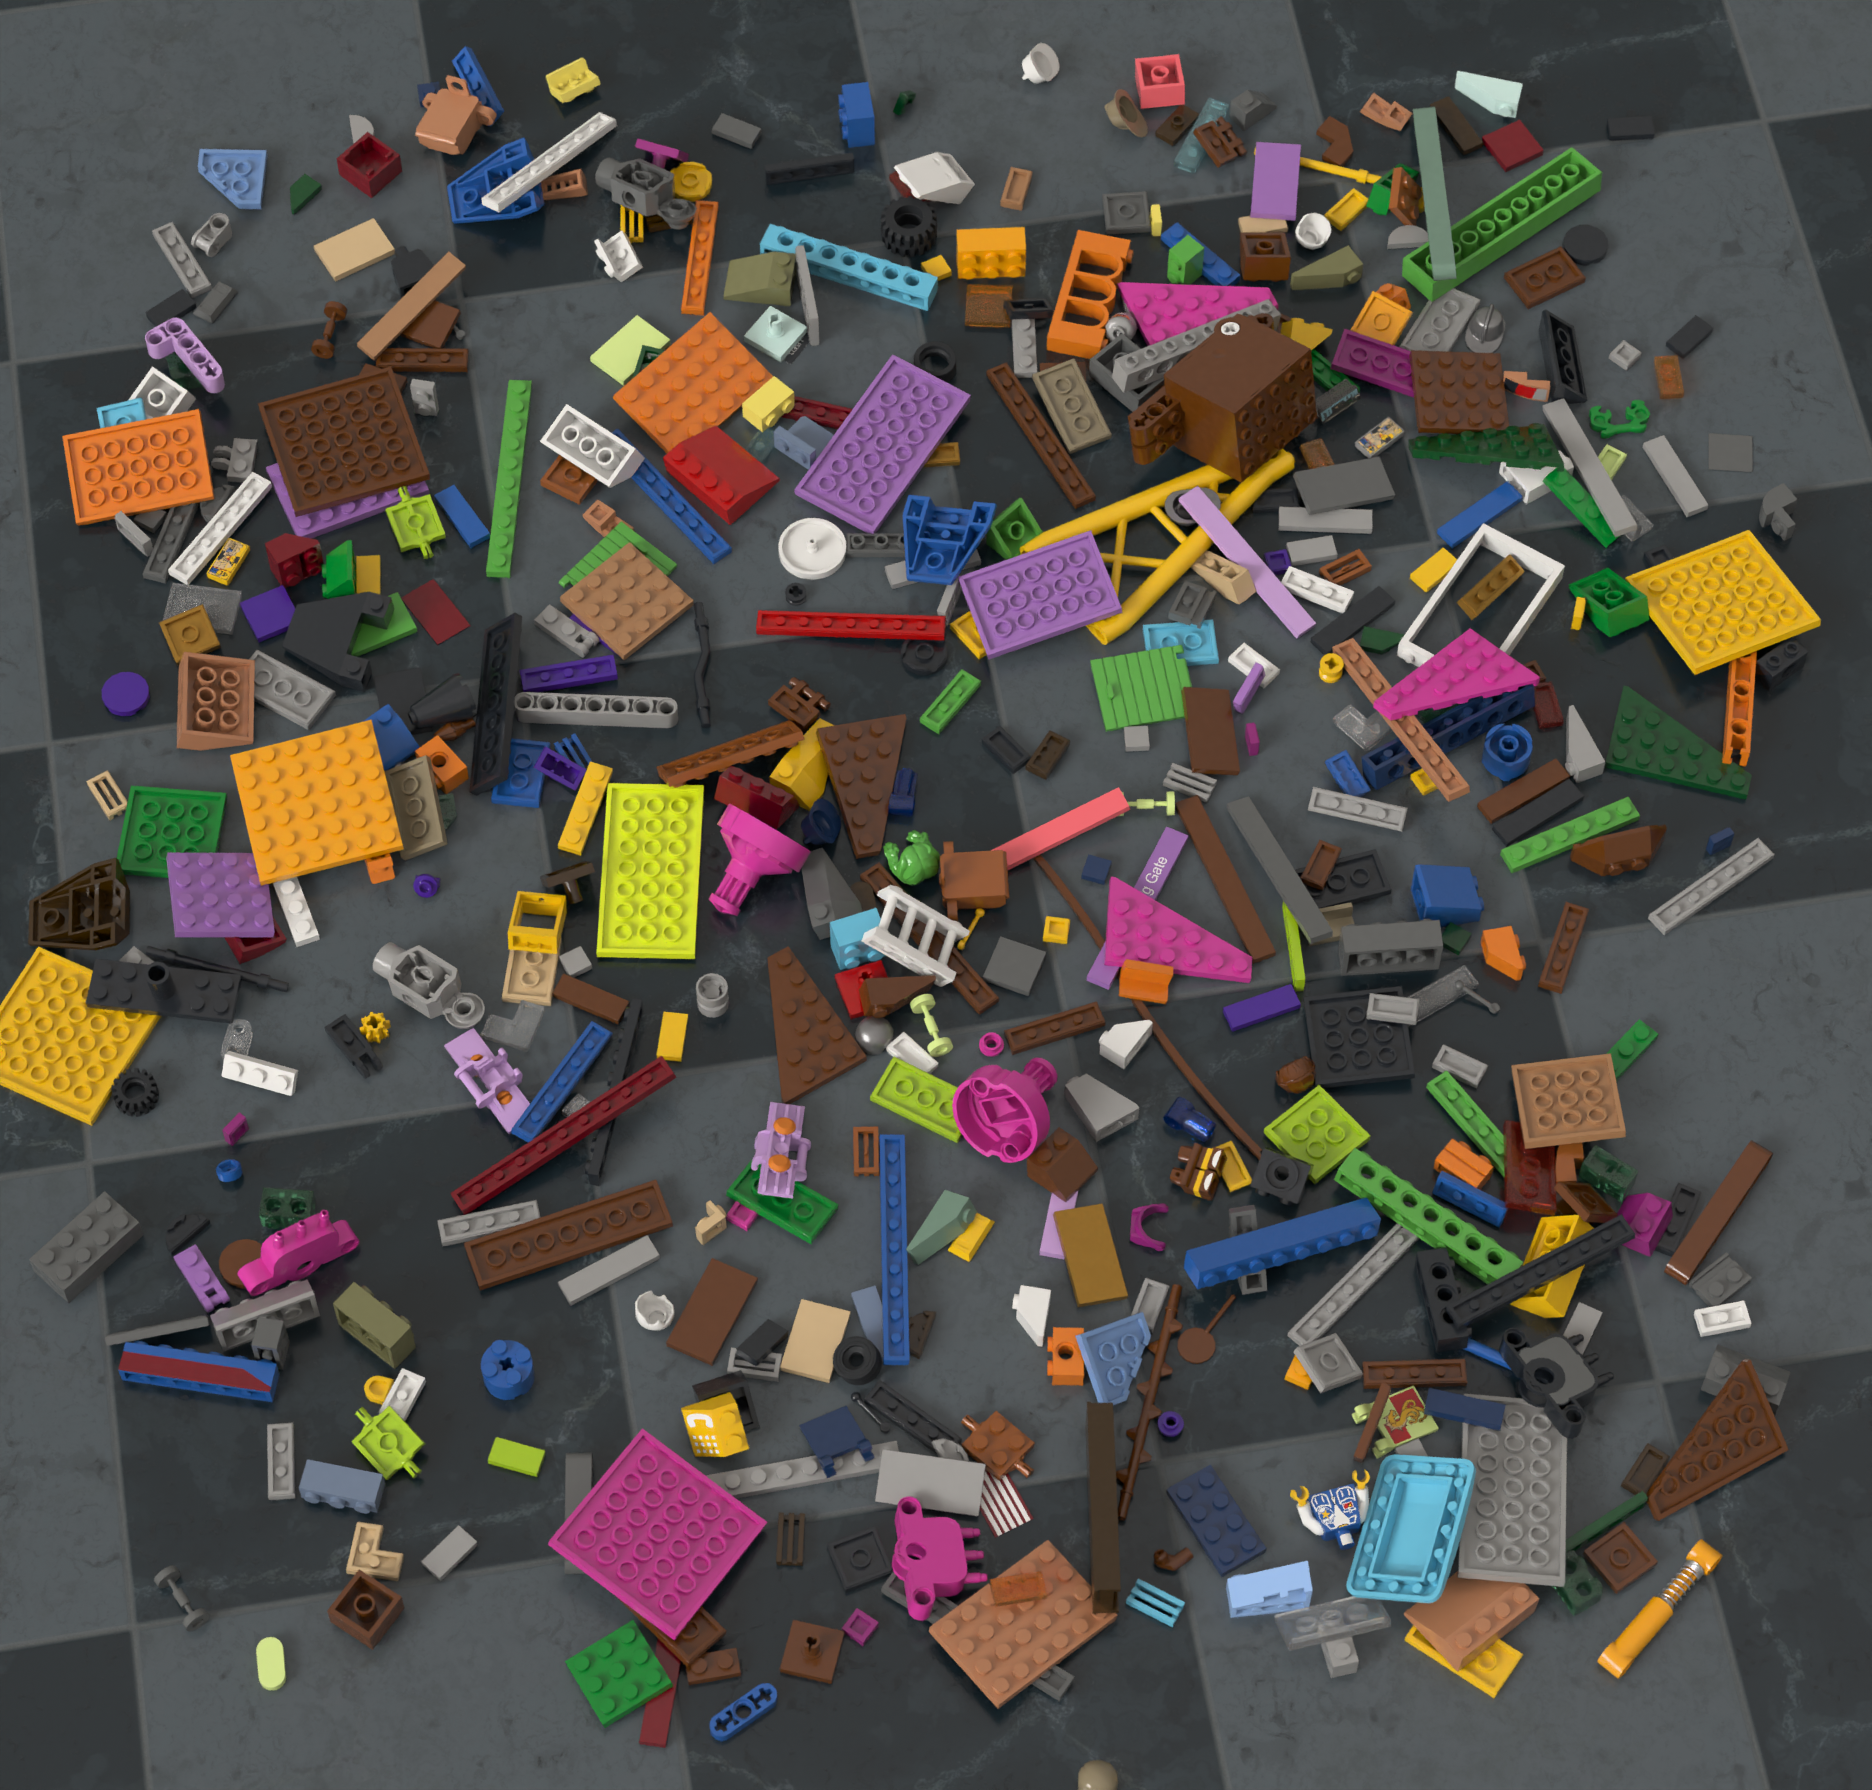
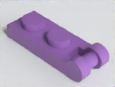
M196 1244L174 1256L176 1264L207 1313L213 1311L216 1305L220 1303L225 1304L230 1301L227 1292L218 1281ZM214 1291L216 1292L215 1295H213L212 1297L208 1298L207 1295H209L210 1293H212V1292H214Z

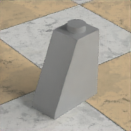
M1084 1074L1081 1077H1073L1065 1085V1098L1096 1142L1139 1118V1107L1136 1103L1088 1074Z

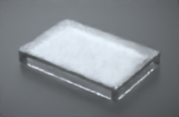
M172 583L163 621L203 604L215 633L233 635L242 592Z

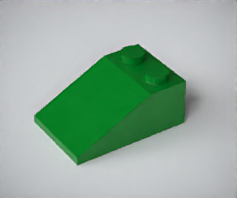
M1609 568L1569 584V589L1576 599L1577 597L1585 598L1584 610L1595 626L1609 637L1619 635L1621 632L1637 627L1649 620L1647 596Z

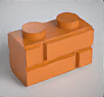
M1451 1139L1436 1157L1433 1169L1439 1173L1444 1171L1481 1190L1491 1178L1494 1166H1492L1491 1161L1483 1155L1478 1156L1473 1153L1465 1142H1457Z

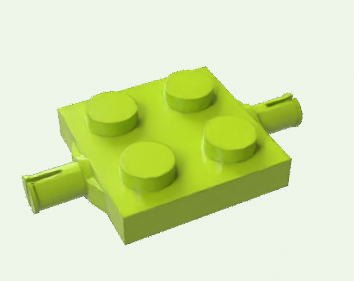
M403 486V490L400 487L398 492L402 501L395 506L386 508V514L400 550L404 552L413 548H421L424 559H428V555L431 558L433 553L429 544L446 538L431 496L428 494L419 498H411L407 487Z
M388 1406L380 1415L373 1418L364 1407L355 1413L365 1426L352 1443L380 1474H383L385 1479L388 1480L402 1468H405L413 1478L421 1473V1469L415 1465L412 1459L415 1453L426 1443L392 1406Z

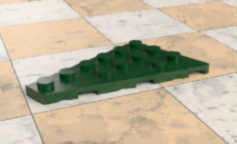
M1532 423L1529 426L1523 427L1508 426L1506 429L1498 431L1493 428H1487L1483 432L1463 431L1460 434L1450 435L1442 433L1434 437L1418 436L1415 439H1408V448L1413 458L1440 460L1443 457H1454L1456 462L1490 465L1496 461L1506 462V467L1541 470L1547 466L1557 467V472L1564 471V462L1545 424Z
M1623 686L1605 762L1606 768L1746 800L1752 777L1749 772L1733 761L1731 764L1722 763L1723 754L1633 689Z

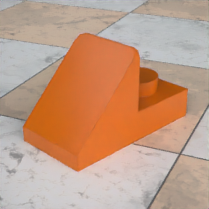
M390 853L365 859L372 884L395 878Z

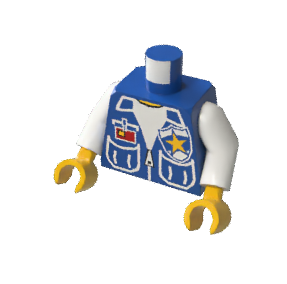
M1365 1469V1477L1362 1480H1357L1356 1470L1352 1473L1353 1480L1357 1483L1356 1487L1352 1483L1309 1496L1308 1489L1300 1486L1302 1495L1299 1498L1295 1490L1292 1489L1290 1492L1291 1498L1298 1501L1297 1509L1302 1524L1314 1534L1321 1535L1324 1541L1337 1539L1341 1550L1352 1548L1355 1545L1352 1534L1359 1532L1360 1525L1366 1520L1369 1508L1368 1487L1365 1484L1369 1481L1370 1475Z

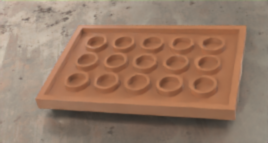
M1047 1540L930 1626L929 1633L999 1709L1053 1666L1057 1665L1114 1622L1117 1614L1096 1613L1092 1615L1091 1586L1053 1544Z

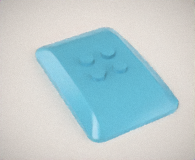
M1395 1454L1386 1457L1382 1461L1347 1579L1346 1588L1352 1596L1418 1603H1433L1441 1597L1455 1559L1472 1495L1476 1468L1470 1460Z

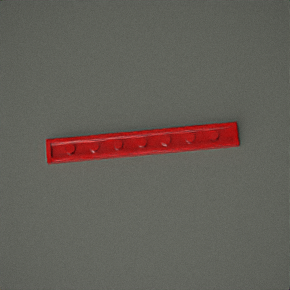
M758 610L756 633L758 635L944 640L946 616Z

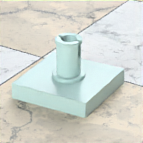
M770 306L744 335V342L782 362L807 333V326Z

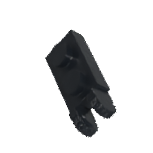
M346 1014L324 1027L326 1033L353 1066L355 1065L363 1078L366 1079L370 1076L368 1068L361 1062L366 1057L369 1058L373 1067L377 1070L383 1068L371 1045Z

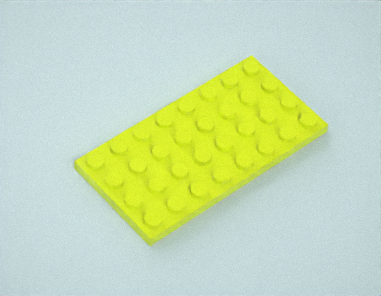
M608 783L597 957L695 959L704 785L669 787L667 784Z

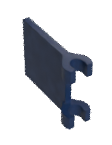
M847 1406L799 1425L800 1430L817 1457L826 1478L837 1475L832 1459L853 1450L859 1449L865 1462L875 1458L871 1451L873 1448L870 1441L865 1438Z

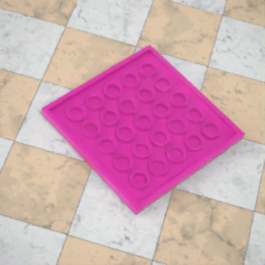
M642 1428L549 1540L548 1545L675 1640L764 1529L767 1522Z

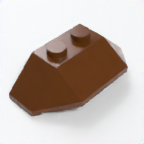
M1666 825L1645 826L1587 840L1582 844H1574L1570 856L1571 861L1600 876H1616L1624 871L1642 870L1649 866L1663 843L1667 827Z

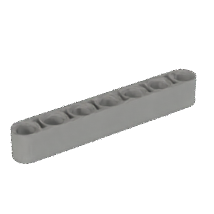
M522 692L515 696L514 702L515 717L523 723L672 728L679 720L677 703L668 697Z

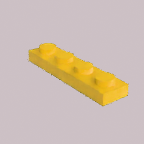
M590 761L559 840L558 849L581 856L611 779L613 768Z

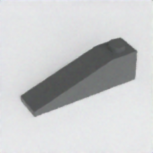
M820 848L811 851L802 867V874L812 928L819 939L822 940L830 937V922L861 913L863 909L861 903L824 849Z

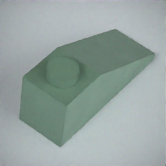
M944 1190L906 1249L915 1264L919 1265L965 1232L977 1213L970 1198Z

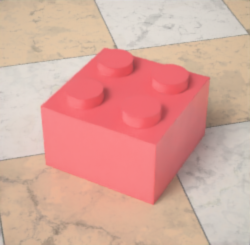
M1179 54L1135 59V80L1141 109L1185 104V83Z

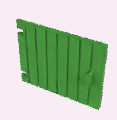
M621 521L559 581V584L564 588L569 583L574 586L629 542L666 576L677 567V564Z
M1183 645L1090 660L1106 732L1124 729V727L1185 718L1181 691L1183 687H1192L1186 659H1177L1176 656L1177 654L1184 653Z

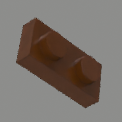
M736 1648L704 1653L688 1667L685 1665L689 1685L741 1676Z

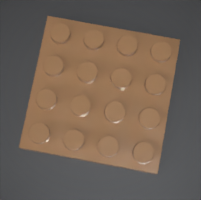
M630 542L560 596V602L623 660H626L693 606V600Z
M1611 1053L1511 1065L1525 1149L1626 1137Z

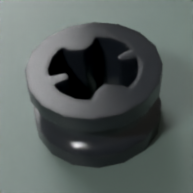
M795 582L786 588L785 597L789 604L798 606L806 601L807 595L804 585ZM793 591H798L799 597L794 598Z

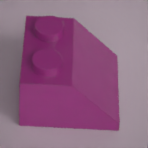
M1650 1193L1627 1195L1617 1214L1618 1216L1623 1215L1634 1231L1635 1238L1624 1243L1622 1246L1651 1257L1673 1218L1672 1203Z

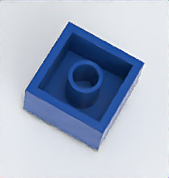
M868 82L842 85V94L838 95L840 107L838 111L839 120L845 125L842 126L843 139H847L848 148L875 145V121Z

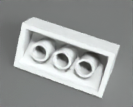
M567 404L540 441L610 488L631 478L645 459L636 448Z

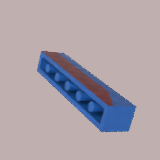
M134 1341V1343L125 1342L118 1369L121 1379L124 1381L273 1402L280 1375L277 1364L267 1359L254 1361L244 1356L226 1357L218 1352H210L209 1354L199 1353L191 1348L178 1350L169 1345L151 1346L142 1341Z

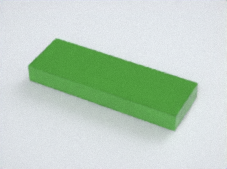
M961 669L920 717V723L940 734L981 686V681Z

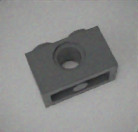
M274 1316L258 1317L251 1345L256 1361L261 1359L270 1360L277 1364L278 1369L283 1370L290 1343L284 1321Z

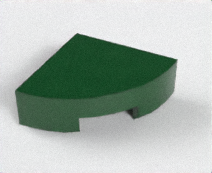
M910 90L900 92L893 113L897 115L903 114L908 102L910 104L913 103L916 93Z

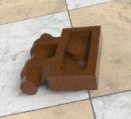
M1222 116L1216 119L1215 122L1211 120L1196 128L1193 132L1217 168L1235 160L1238 156L1237 153L1240 157L1247 153L1242 139L1237 138L1232 131V125L1226 122Z
M793 677L789 681V685L793 688L789 689L783 685L768 700V705L805 731L820 716V711L816 707L826 711L831 703L825 699L823 694L820 692L816 693L809 688V684L804 680L800 681ZM804 695V696L807 697L809 700L806 701V700H804L803 698H801L800 696Z

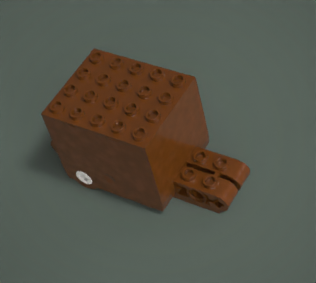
M1261 313L1255 316L1249 315L1248 317L1236 314L1233 317L1222 319L1215 325L1212 335L1163 374L1165 386L1128 416L1133 459L1137 464L1146 465L1155 461L1174 445L1192 457L1242 483L1317 419L1311 349L1275 331L1273 317L1269 314Z

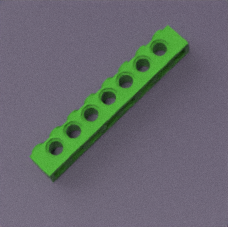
M1354 1148L1338 1169L1334 1179L1336 1182L1361 1199L1367 1197L1373 1207L1433 1248L1447 1247L1449 1257L1453 1256L1455 1263L1486 1284L1522 1266L1523 1261L1515 1253L1499 1246L1493 1238L1486 1237L1477 1231L1476 1227L1471 1223L1464 1222L1456 1217L1452 1210L1437 1204L1431 1196L1415 1189L1409 1181L1397 1177L1388 1167L1372 1160L1371 1156L1366 1152ZM1362 1174H1368L1371 1176V1179L1363 1177ZM1383 1188H1388L1393 1193H1387L1383 1190ZM1404 1202L1411 1203L1413 1207L1406 1206ZM1425 1216L1433 1218L1434 1221H1428ZM1446 1231H1452L1456 1236H1451ZM1467 1245H1472L1477 1250H1471L1467 1247ZM1488 1259L1495 1260L1498 1265L1491 1264Z

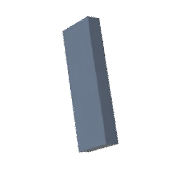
M876 1286L852 1292L851 1297L864 1335L877 1347L883 1361L882 1303Z

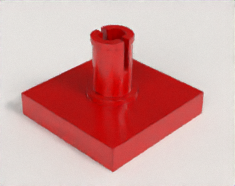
M881 960L835 974V981L851 1020L864 1016L859 989L864 980L868 978H888Z

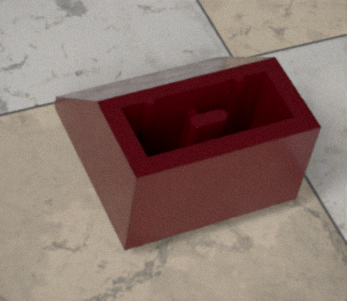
M285 533L265 543L270 569L284 588L294 586L310 576H315L322 571V564L324 562L320 543L316 539Z

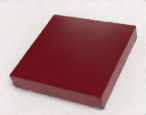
M1521 120L1482 137L1483 144L1505 172L1542 156L1544 152Z

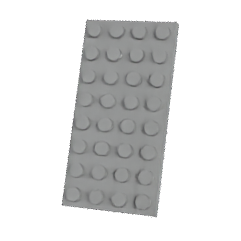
M1464 1394V1396L1501 1403L1506 1406L1500 1431L1462 1423L1461 1459L1470 1460L1475 1465L1476 1475L1459 1542L1458 1578L1564 1587L1567 1438L1559 1433L1543 1412L1544 1408L1532 1406L1522 1398Z

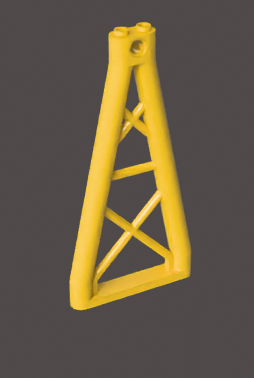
M1284 449L1279 450L1271 457L1273 459H1269L1268 462L1259 467L1253 475L1245 479L1231 494L1218 493V485L1233 478L1209 465H1205L1047 530L1021 546L1020 554L1028 553L1090 530L1093 536L1117 527L1114 554L1100 553L1104 563H1113L1111 582L1117 597L1119 594L1122 564L1157 568L1121 604L1123 613L1086 625L1102 644L1107 645L1127 632L1214 544L1200 526L1187 537L1160 509L1165 507V501L1172 492L1193 489L1196 486L1213 490L1219 496L1220 502H1222L1219 511L1232 525L1271 484L1294 470L1295 459L1290 452H1286ZM1152 513L1181 544L1166 560L1123 555L1127 522Z

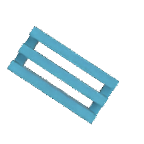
M1137 1579L1136 1585L1132 1588L1131 1594L1126 1599V1604L1171 1627L1174 1626L1185 1606L1184 1601L1140 1579ZM1140 1589L1143 1590V1591H1145V1592H1147V1593H1149V1594H1151V1595H1153V1596H1155V1597H1157V1598H1159V1599H1161V1600H1163V1601H1165V1602H1167V1603H1169V1604H1171V1605H1173L1174 1607H1176V1609L1173 1608V1607H1171V1606H1169V1605H1167V1604H1165L1164 1602H1162V1601H1160V1600H1158V1599H1156V1598H1154V1597H1152V1596H1150V1595H1148V1594H1146V1593L1140 1591ZM1137 1596L1149 1602L1151 1605L1172 1614V1617H1169L1141 1603L1140 1601L1136 1600L1135 1597Z

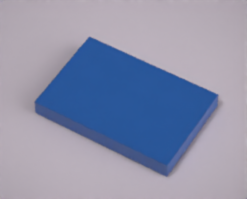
M511 738L508 779L493 787L492 803L532 808L540 807L545 775L533 767L544 747L551 748L550 742Z

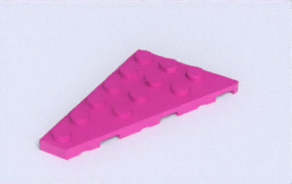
M1118 283V291L1148 346L1267 299L1278 310L1277 301L1270 289L1266 287Z
M1470 628L1376 699L1373 708L1389 720H1395L1407 715H1416L1418 711L1433 708V710L1442 709L1454 704L1467 703L1468 699L1483 696V698H1488L1504 692L1517 691L1518 687L1529 684L1537 686L1540 677Z
M1116 877L1110 878L1104 965L1122 967L1125 959L1172 966L1173 974L1250 983L1252 973L1251 956Z

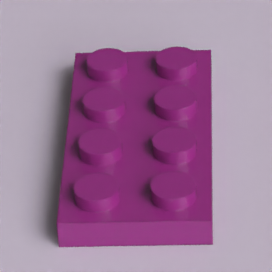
M1344 329L1330 369L1414 397L1409 358L1411 351Z

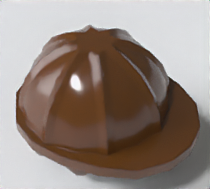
M1303 1056L1276 1071L1275 1080L1279 1086L1288 1092L1302 1093L1313 1085L1316 1065L1313 1060Z

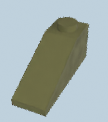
M1348 245L1292 273L1290 288L1292 290L1336 288L1356 283L1362 278L1363 263Z

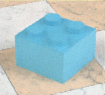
M877 908L830 922L831 948L840 970L846 968L853 969L859 964L868 961L875 962L886 956L862 942L865 932L879 926L881 918Z

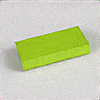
M496 1437L488 1457V1464L538 1477L546 1453L545 1450Z

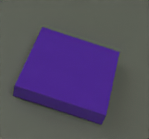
M283 585L240 602V607L259 643L286 632L295 611V607Z

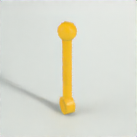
M978 908L975 911L976 916L968 928L970 931L969 935L960 940L958 949H964L966 941L979 918L984 916L985 911L982 908Z

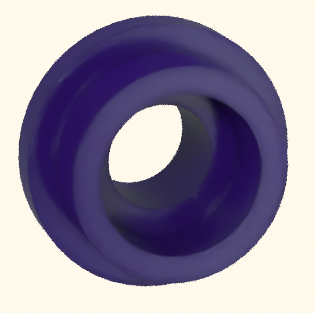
M1165 1412L1158 1419V1429L1165 1436H1177L1183 1430V1419L1176 1412ZM1173 1420L1176 1424L1169 1426L1166 1422Z

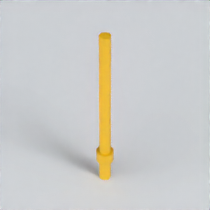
M1300 157L1299 166L1356 179L1357 182L1366 184V182L1374 184L1382 177L1370 174L1369 171L1363 169L1357 171Z

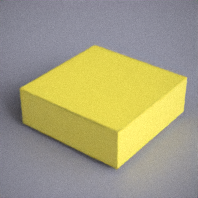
M1160 204L1152 205L1150 209L1153 237L1161 236Z

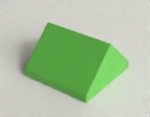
M1018 498L993 519L992 525L986 533V544L1005 560L1021 555L1020 547L1043 533L1022 498Z

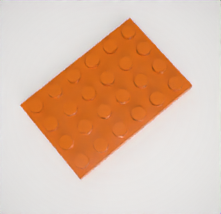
M709 312L615 393L613 399L667 454L680 442L715 425L717 427L722 425L742 407L743 402L773 376Z
M199 409L62 436L75 520L78 526L115 519V515L120 511L126 516L215 499L202 417Z

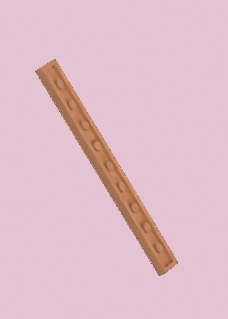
M1354 638L1332 647L1333 653L1342 658L1343 667L1372 704L1392 688ZM1380 713L1448 802L1470 793L1468 783L1414 715L1389 720Z

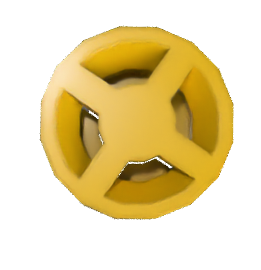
M1334 653L1326 654L1321 658L1319 676L1324 682L1335 683L1341 679L1344 666L1342 658Z

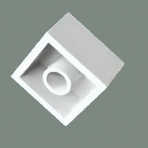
M154 367L150 369L129 398V400L143 399L147 419L186 412L196 400L191 393Z

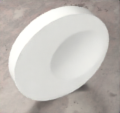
M806 518L796 521L784 530L779 540V558L782 565L791 574L802 579L816 580L828 577L842 566L846 557V540L843 533L836 525L824 519Z

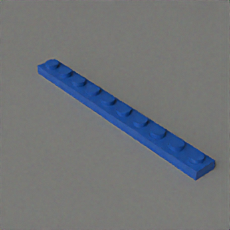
M880 1134L883 1365H909L905 1135Z

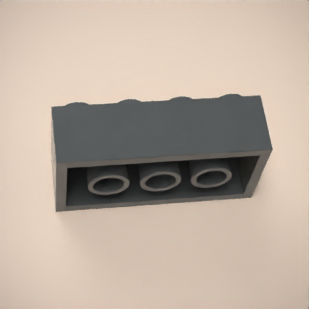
M1423 919L1417 922L1397 921L1387 924L1375 922L1370 925L1349 924L1341 927L1338 945L1341 976L1439 969L1443 950L1440 920Z
M104 1191L29 1260L34 1272L65 1301L70 1303L143 1236L140 1223Z

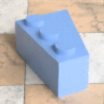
M1308 1561L1246 1575L1238 1574L1228 1578L1226 1591L1230 1618L1308 1610L1313 1591Z

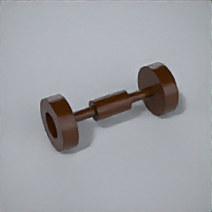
M330 301L325 305L324 314L330 318V321H327L323 333L324 340L317 339L313 341L311 347L312 353L317 357L328 359L334 354L335 347L332 343L328 342V339L332 338L336 326L335 320L341 321L346 318L348 310L343 304Z

